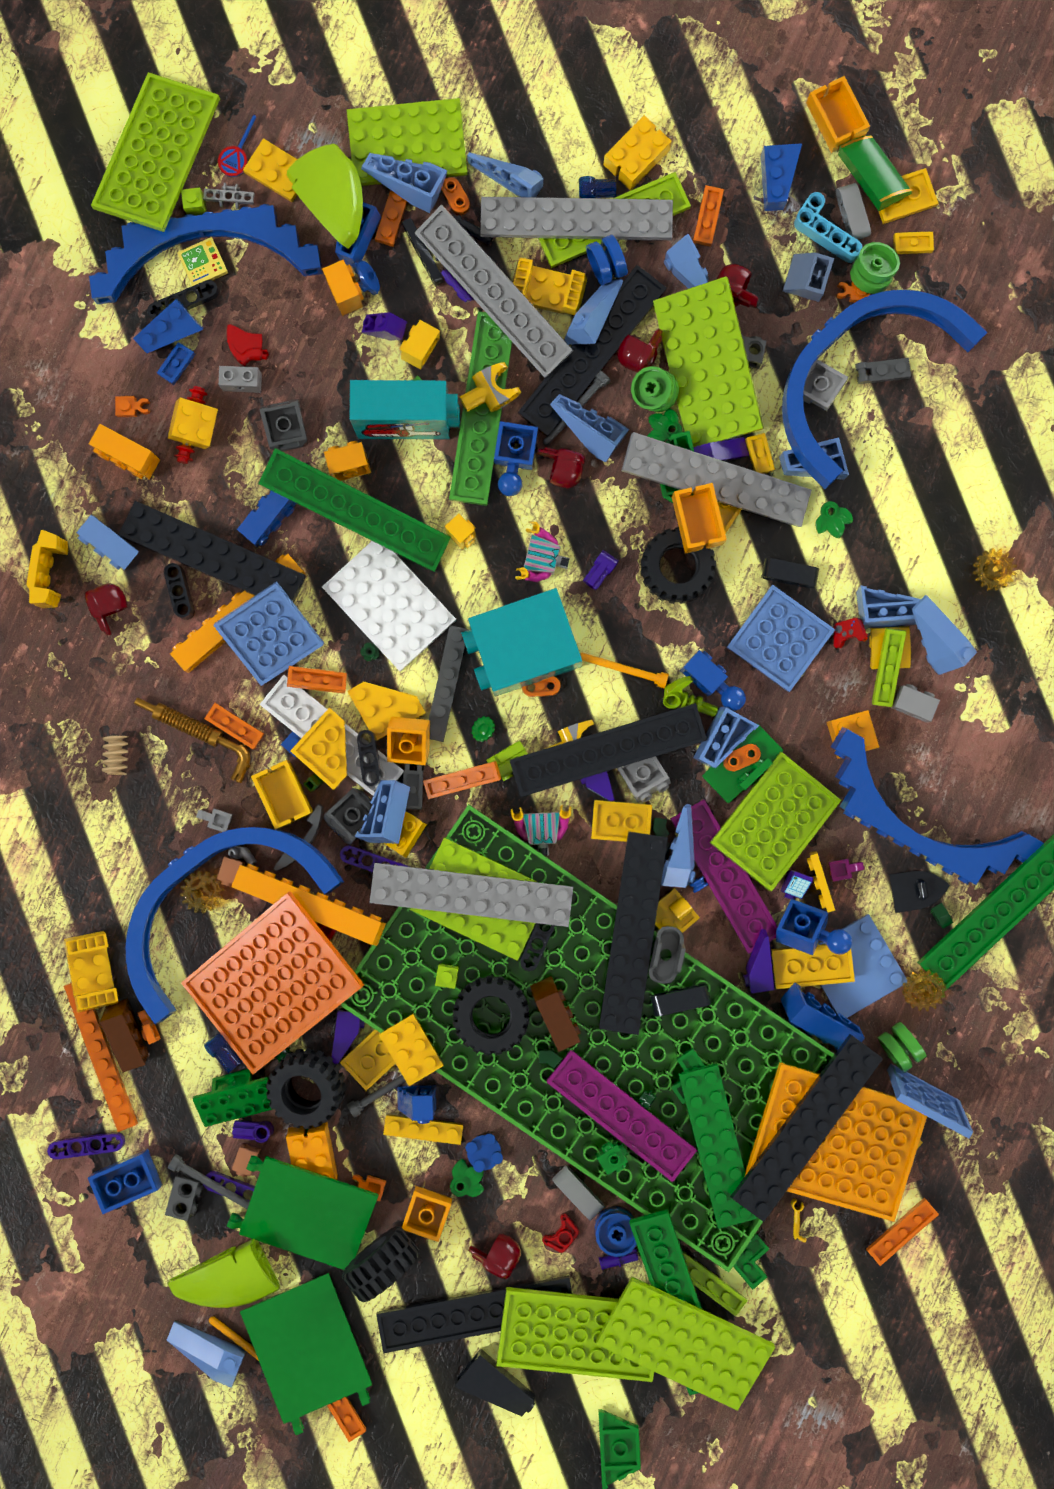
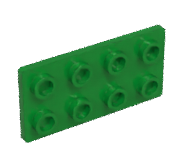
M760 725L734 749L736 750L748 744L756 745L761 752L757 762L732 772L725 769L722 761L716 768L710 767L702 775L707 783L727 803H730L741 791L746 790L773 764L772 761L776 756L783 752V749ZM749 750L748 756L753 757L754 752ZM731 758L730 763L731 765H736L737 761L735 758Z
M249 1069L212 1078L211 1092L193 1096V1102L204 1127L273 1110L269 1105L271 1100H268L266 1095L268 1091L266 1085L269 1077L252 1081V1073Z

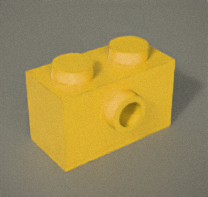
M419 320L417 325L412 326L408 340L402 342L400 351L402 360L421 370L440 339V330Z
M459 513L445 525L448 536L462 550L465 547L468 549L475 543V526L469 520L466 521Z

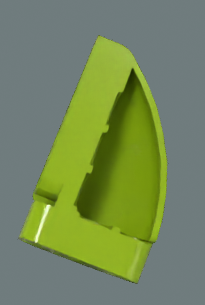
M324 145L309 151L296 160L287 170V177L293 184L292 189L314 216L340 244L349 249L357 240L363 213L362 186L356 167L345 156L338 145Z
M251 1239L238 1246V1248L233 1246L169 1279L167 1282L175 1297L199 1306L213 1308H229L250 1304L280 1289L279 1281L259 1241Z

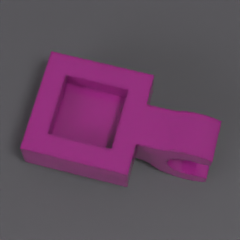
M848 859L828 862L833 882L852 878L851 872L864 870L863 862L849 864Z

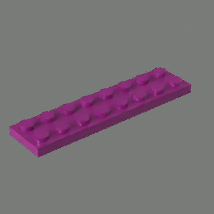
M703 799L691 806L695 863L749 954L754 948L761 929L766 930L770 942L776 938L778 926L748 874L710 844V841L720 830V826ZM681 812L670 818L675 828H677Z
M571 1049L546 1080L549 1085L672 1182L697 1151L694 1146L646 1108L641 1107V1104Z

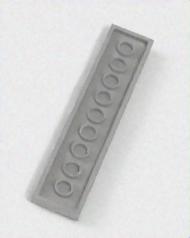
M481 197V237L602 239L613 234L617 240H672L673 200Z
M442 204L416 230L415 234L545 378L574 351Z
M635 432L631 434L621 470L622 472L679 490L692 487V492L696 486L713 483L717 502L796 527H802L812 491L811 489Z
M374 863L370 903L569 927L573 887Z

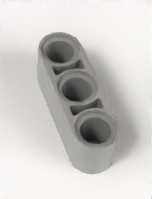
M853 183L837 188L836 198L846 232L857 240L869 237L871 235V228L858 185Z
M565 1165L552 1178L556 1186L590 1221L605 1207L602 1201L569 1166Z

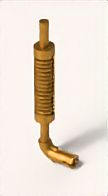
M136 698L134 704L152 712V718L175 729L178 728L181 732L188 733V735L198 738V740L201 739L205 743L208 742L213 747H217L220 744L235 751L239 756L236 761L238 764L230 779L236 780L238 783L243 782L242 780L251 766L250 753L245 746L223 738L222 731L213 727L210 728L209 725L200 723V721L194 720L190 716L187 717V715L177 712L173 708H167L162 703H158L155 706L140 698Z

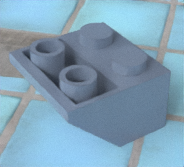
M819 253L794 254L783 292L819 302L824 294L834 258Z

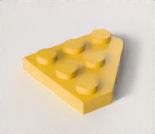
M362 682L347 691L369 731L375 734L377 741L387 736V727L391 717L417 719L426 714L417 696L367 682Z
M328 708L291 749V752L333 790L348 776L345 721L331 708Z

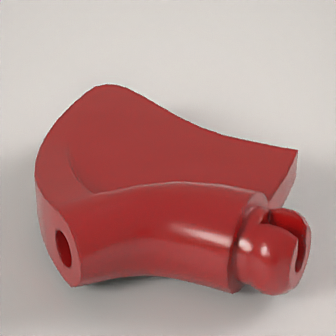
M231 324L227 326L228 346L234 358L241 365L246 366L250 361L268 359V350L262 349V334L248 333Z

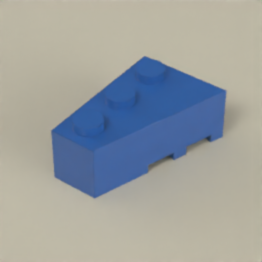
M802 144L763 147L761 171L764 211L784 210Z
M363 202L359 235L349 249L338 241L336 242L335 253L340 261L344 260L345 264L352 266L353 263L362 261L381 219V215L375 206Z
M175 299L133 339L146 353H149L197 333L204 328L181 302Z
M436 1085L398 1086V1110L412 1121H418L419 1124L429 1123L430 1120H433L436 1112Z

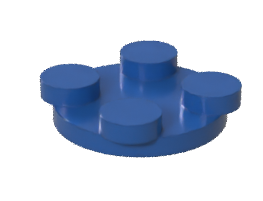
M363 260L353 263L352 268L361 280L358 282L360 289L363 292L368 290L374 296L378 294L380 284L372 267Z
M493 1134L479 1135L466 1144L468 1160L476 1172L489 1170L503 1161L501 1147Z

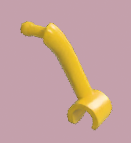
M794 1198L791 1200V1206L794 1210L793 1236L795 1240L798 1238L802 1242H806L807 1239L799 1235L800 1211L804 1209V1204L801 1202L798 1207H794L797 1199Z

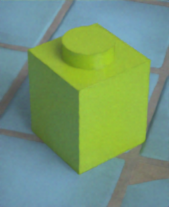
M200 187L181 190L183 209L187 215L197 216L207 212L206 202L203 199L204 194Z
M439 963L435 986L455 989L459 966Z

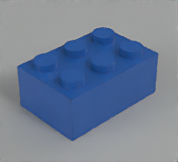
M148 1149L102 1168L88 1177L102 1214L156 1192L163 1185Z

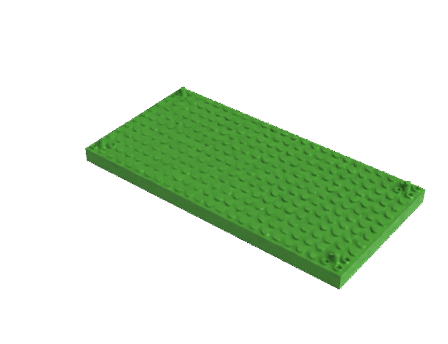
M468 804L446 836V839L539 883L572 886L573 894L569 927L555 925L537 968L528 972L521 967L520 961L530 936L517 961L411 911L408 907H398L386 924L378 945L371 946L354 971L364 986L340 1006L380 1033L414 1013L444 1064L436 1072L644 1215L668 1209L677 1237L729 1273L763 1221L757 1217V1219L718 1229L686 1103L682 1104L671 1088V1085L680 1080L678 1073L685 1072L676 1058L693 1047L705 1066L718 1064L746 1172L779 1062L820 1074L834 1056V1053L686 952L681 972L676 975L675 980L667 984L653 981L649 975V968L657 936L656 931H654L639 1035L599 1029L617 905ZM436 851V853L433 855V857L431 858V860L429 861V863L427 864V866L425 867V869H429V868H430V866H431V864H432V862H433V860H434V858H435V856H436V854H437V851ZM539 924V928L542 931H548L551 927L548 924ZM535 938L531 945L534 949H540L543 946V942L541 939ZM528 949L527 953H531L529 959H524L526 967L534 966L533 957L534 955L539 956V953H534ZM663 949L660 952L661 959L669 960L671 958V951ZM439 963L459 966L455 989L435 986ZM489 975H493V977L501 976L508 981L514 982L523 991L529 1007V1024L526 1034L518 1045L513 1046V1049L503 1051L499 1055H496V1053L484 1055L483 1052H474L471 1047L463 1044L464 1041L461 1038L459 1039L456 1034V1028L453 1025V1009L461 990L468 983L475 981V979L479 977L484 978ZM552 976L557 989L562 990L566 999L563 1003L565 1007H570L574 1016L571 1020L573 1024L577 1022L581 1034L578 1035L581 1042L558 1052L530 988V985ZM699 984H707L711 1001L710 1005L664 1016L654 1015L650 996ZM488 996L482 998L474 1006L472 1013L473 1021L482 1032L489 1034L498 1033L509 1023V1007L498 997ZM539 1049L554 1050L562 1057L560 1062L571 1049L639 1104H641L639 1099L645 1091L649 1093L652 1090V1093L657 1097L647 1110L697 1149L673 1182L670 1181L549 1085L546 1080L556 1067L553 1068L548 1063H539ZM611 1141L613 1143L616 1141L618 1145L623 1144L627 1150L628 1155L626 1157L628 1162L623 1170L619 1172L614 1171L607 1175L597 1160L596 1153L601 1151V1147L607 1142Z

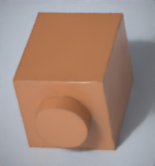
M225 856L217 879L222 881L221 884L231 887L239 866H245L246 862Z
M243 1143L239 1147L232 1170L242 1177L251 1176L253 1171L246 1169L251 1155L259 1158L261 1149Z

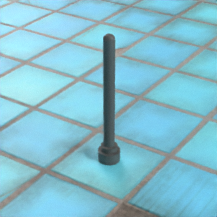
M599 371L593 380L592 386L577 402L583 407L599 388L602 389L603 386L606 387L610 383V378L602 371ZM563 419L550 435L544 438V445L548 446L565 428L567 424Z
M401 1075L362 1100L349 1102L347 1104L349 1111L354 1118L362 1114L361 1111L364 1110V1107L405 1083L406 1080Z
M175 1154L167 1167L173 1172L182 1171L248 1209L250 1201L184 1164L185 1161L182 1160L181 1156Z

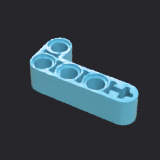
M819 192L812 193L794 221L795 228L845 262H855L862 249L861 242L820 216L819 213L824 206L825 198ZM811 202H816L819 206L814 207ZM805 217L808 222H802L800 218ZM816 228H822L824 233L818 232ZM832 238H837L840 243H834Z

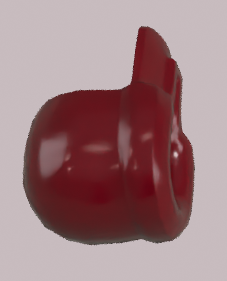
M728 264L721 269L717 279L728 277L735 307L741 304L746 307L756 308L758 297L746 291L752 272L744 266Z
M657 328L648 344L631 335H627L618 349L620 364L636 373L643 368L652 366L658 354L657 349L662 341L663 331Z
M547 447L538 449L537 455L554 459L550 474L551 484L568 489L580 482L585 463L584 455L568 449L555 450Z
M107 583L86 591L85 600L92 617L97 620L100 630L108 636L112 635L106 617L127 609L128 605L122 589L115 584Z
M499 1233L488 1254L472 1245L468 1249L472 1258L481 1262L484 1269L502 1279H507L511 1276L521 1257L519 1244L510 1236Z

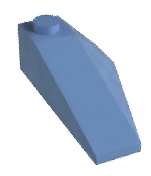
M470 152L467 155L469 165L518 197L536 198L543 187L542 175L536 170L532 171L526 167Z
M369 153L361 168L408 203L428 213L431 212L437 202L447 175V170L428 162L417 164L412 163L410 159L399 161L394 160L391 156Z
M687 234L666 252L664 264L668 271L671 270L673 275L688 289L708 283L709 281L706 268L701 267L698 258H700V254L691 237Z
M613 279L612 282L601 285L578 310L564 339L568 345L596 343L621 288L622 279Z
M560 394L551 403L552 408L589 452L605 463L629 431L628 428L609 416L605 419L597 415V411L593 409L591 411L585 410L580 403Z
M927 595L912 608L917 628L920 630L923 638L921 640L922 645L926 648L927 661L938 675L965 666L975 656L977 651L970 641Z
M686 804L682 809L676 828L678 837H675L673 843H671L670 849L673 853L665 862L661 886L686 888L695 879L696 872L693 871L695 859L692 811L690 804Z
M174 1321L167 1341L213 1381L232 1388L246 1351L240 1346Z

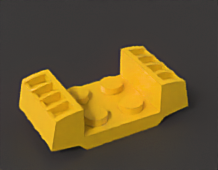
M519 258L512 282L534 307L560 314L575 315L581 307L587 277L585 273L572 270L570 275L533 266V260Z
M41 530L37 543L32 546L26 585L29 588V603L40 608H57L61 594L47 589L51 581L49 571L54 563L52 553L68 555V542L44 530Z
M100 931L64 939L77 1013L117 1004L118 996L113 984L107 952L108 942L106 933Z

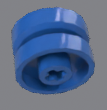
M613 234L602 238L601 245L597 241L586 245L591 268L601 285L612 282L613 275L616 278H621L628 274L625 257Z
M620 1206L608 1207L602 1210L596 1218L594 1225L596 1242L607 1255L614 1257L625 1256L632 1252L637 1245L629 1222L630 1219H634V1216L626 1208Z

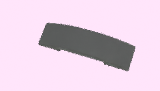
M321 804L317 805L307 820L313 826L303 840L310 844L315 840L321 827L324 806ZM284 853L273 869L276 871L281 870L296 860Z

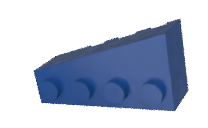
M270 491L269 495L262 496L257 504L259 508L257 510L253 509L237 530L257 548L260 545L263 546L268 541L269 534L279 529L284 517H289L293 513V507L297 503Z
M794 983L781 998L791 1025L804 1029L811 1036H817L823 1043H829L837 1050L849 1034L853 1035L860 1042L865 1039L858 1025L840 1013L836 1015L834 1010L826 1003L821 1005L810 992L803 993L800 990L801 986L797 983Z

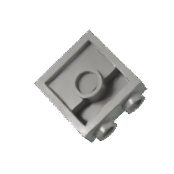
M817 359L808 372L804 385L803 401L808 404L812 402L827 411L847 382L848 377Z
M656 756L617 768L637 803L649 801L653 793L657 791L662 793L671 784L670 778Z

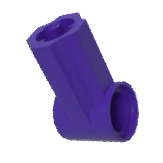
M603 550L595 560L594 566L583 579V582L590 588L597 590L606 576L610 575L619 560Z
M235 1120L232 1129L233 1138L256 1140L260 1143L267 1141L274 1133V1126L269 1121ZM260 1128L266 1129V1136L260 1133Z

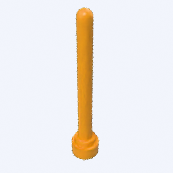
M580 653L582 661L654 681L657 687L665 689L669 676L668 673L654 674Z
M212 1316L209 1318V1323L258 1360L253 1345L216 1317Z

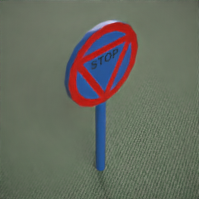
M256 115L252 116L239 146L226 147L219 154L218 167L226 176L236 177L244 172L243 169L248 160L245 152L242 150V146L253 126Z

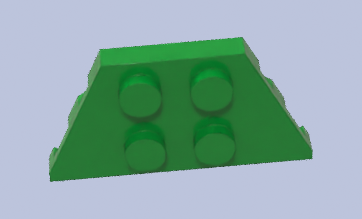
M598 1409L602 1489H607L611 1483L617 1480L621 1481L628 1474H633L641 1469L639 1427L605 1410Z

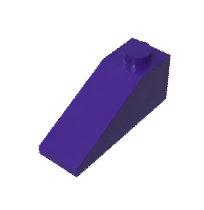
M744 437L693 447L694 452L724 462L749 456Z
M761 929L746 965V975H743L744 985L749 987L751 993L774 990L769 936L765 929Z
M340 1008L337 1013L332 1050V1062L334 1064H339L361 1031V1028L365 1027L364 1021L344 1008Z

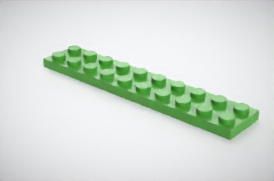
M478 311L465 393L477 387L472 377L479 371L501 362H505L507 367H509L512 341L486 312ZM508 368L496 380V384L502 389L506 387ZM486 403L467 412L463 406L449 496L450 501L488 505L502 408L490 412Z

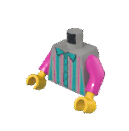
M529 521L533 525V529L526 528V532L534 533L535 535H531L524 567L516 569V571L521 572V576H516L515 578L516 580L525 579L539 582L554 575L556 567L567 569L570 558L559 555L561 546L558 545V541L548 531L541 528L537 522Z
M561 805L560 812L523 814L522 808L519 807L520 812L515 814L513 809H511V815L516 831L522 840L529 842V845L537 844V851L544 856H548V844H556L558 840L562 839L568 828L571 806H569L568 811H563V805Z

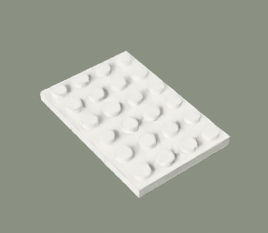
M373 541L322 586L400 672L456 621V618L393 551Z

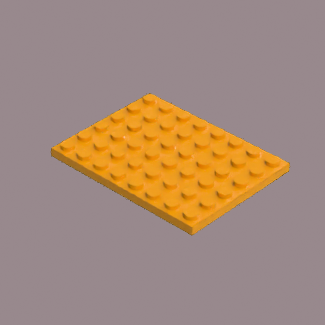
M779 1062L746 1168V1174L820 1074ZM862 1087L790 1185L787 1192L895 1222L927 1116L897 1101L896 1096Z

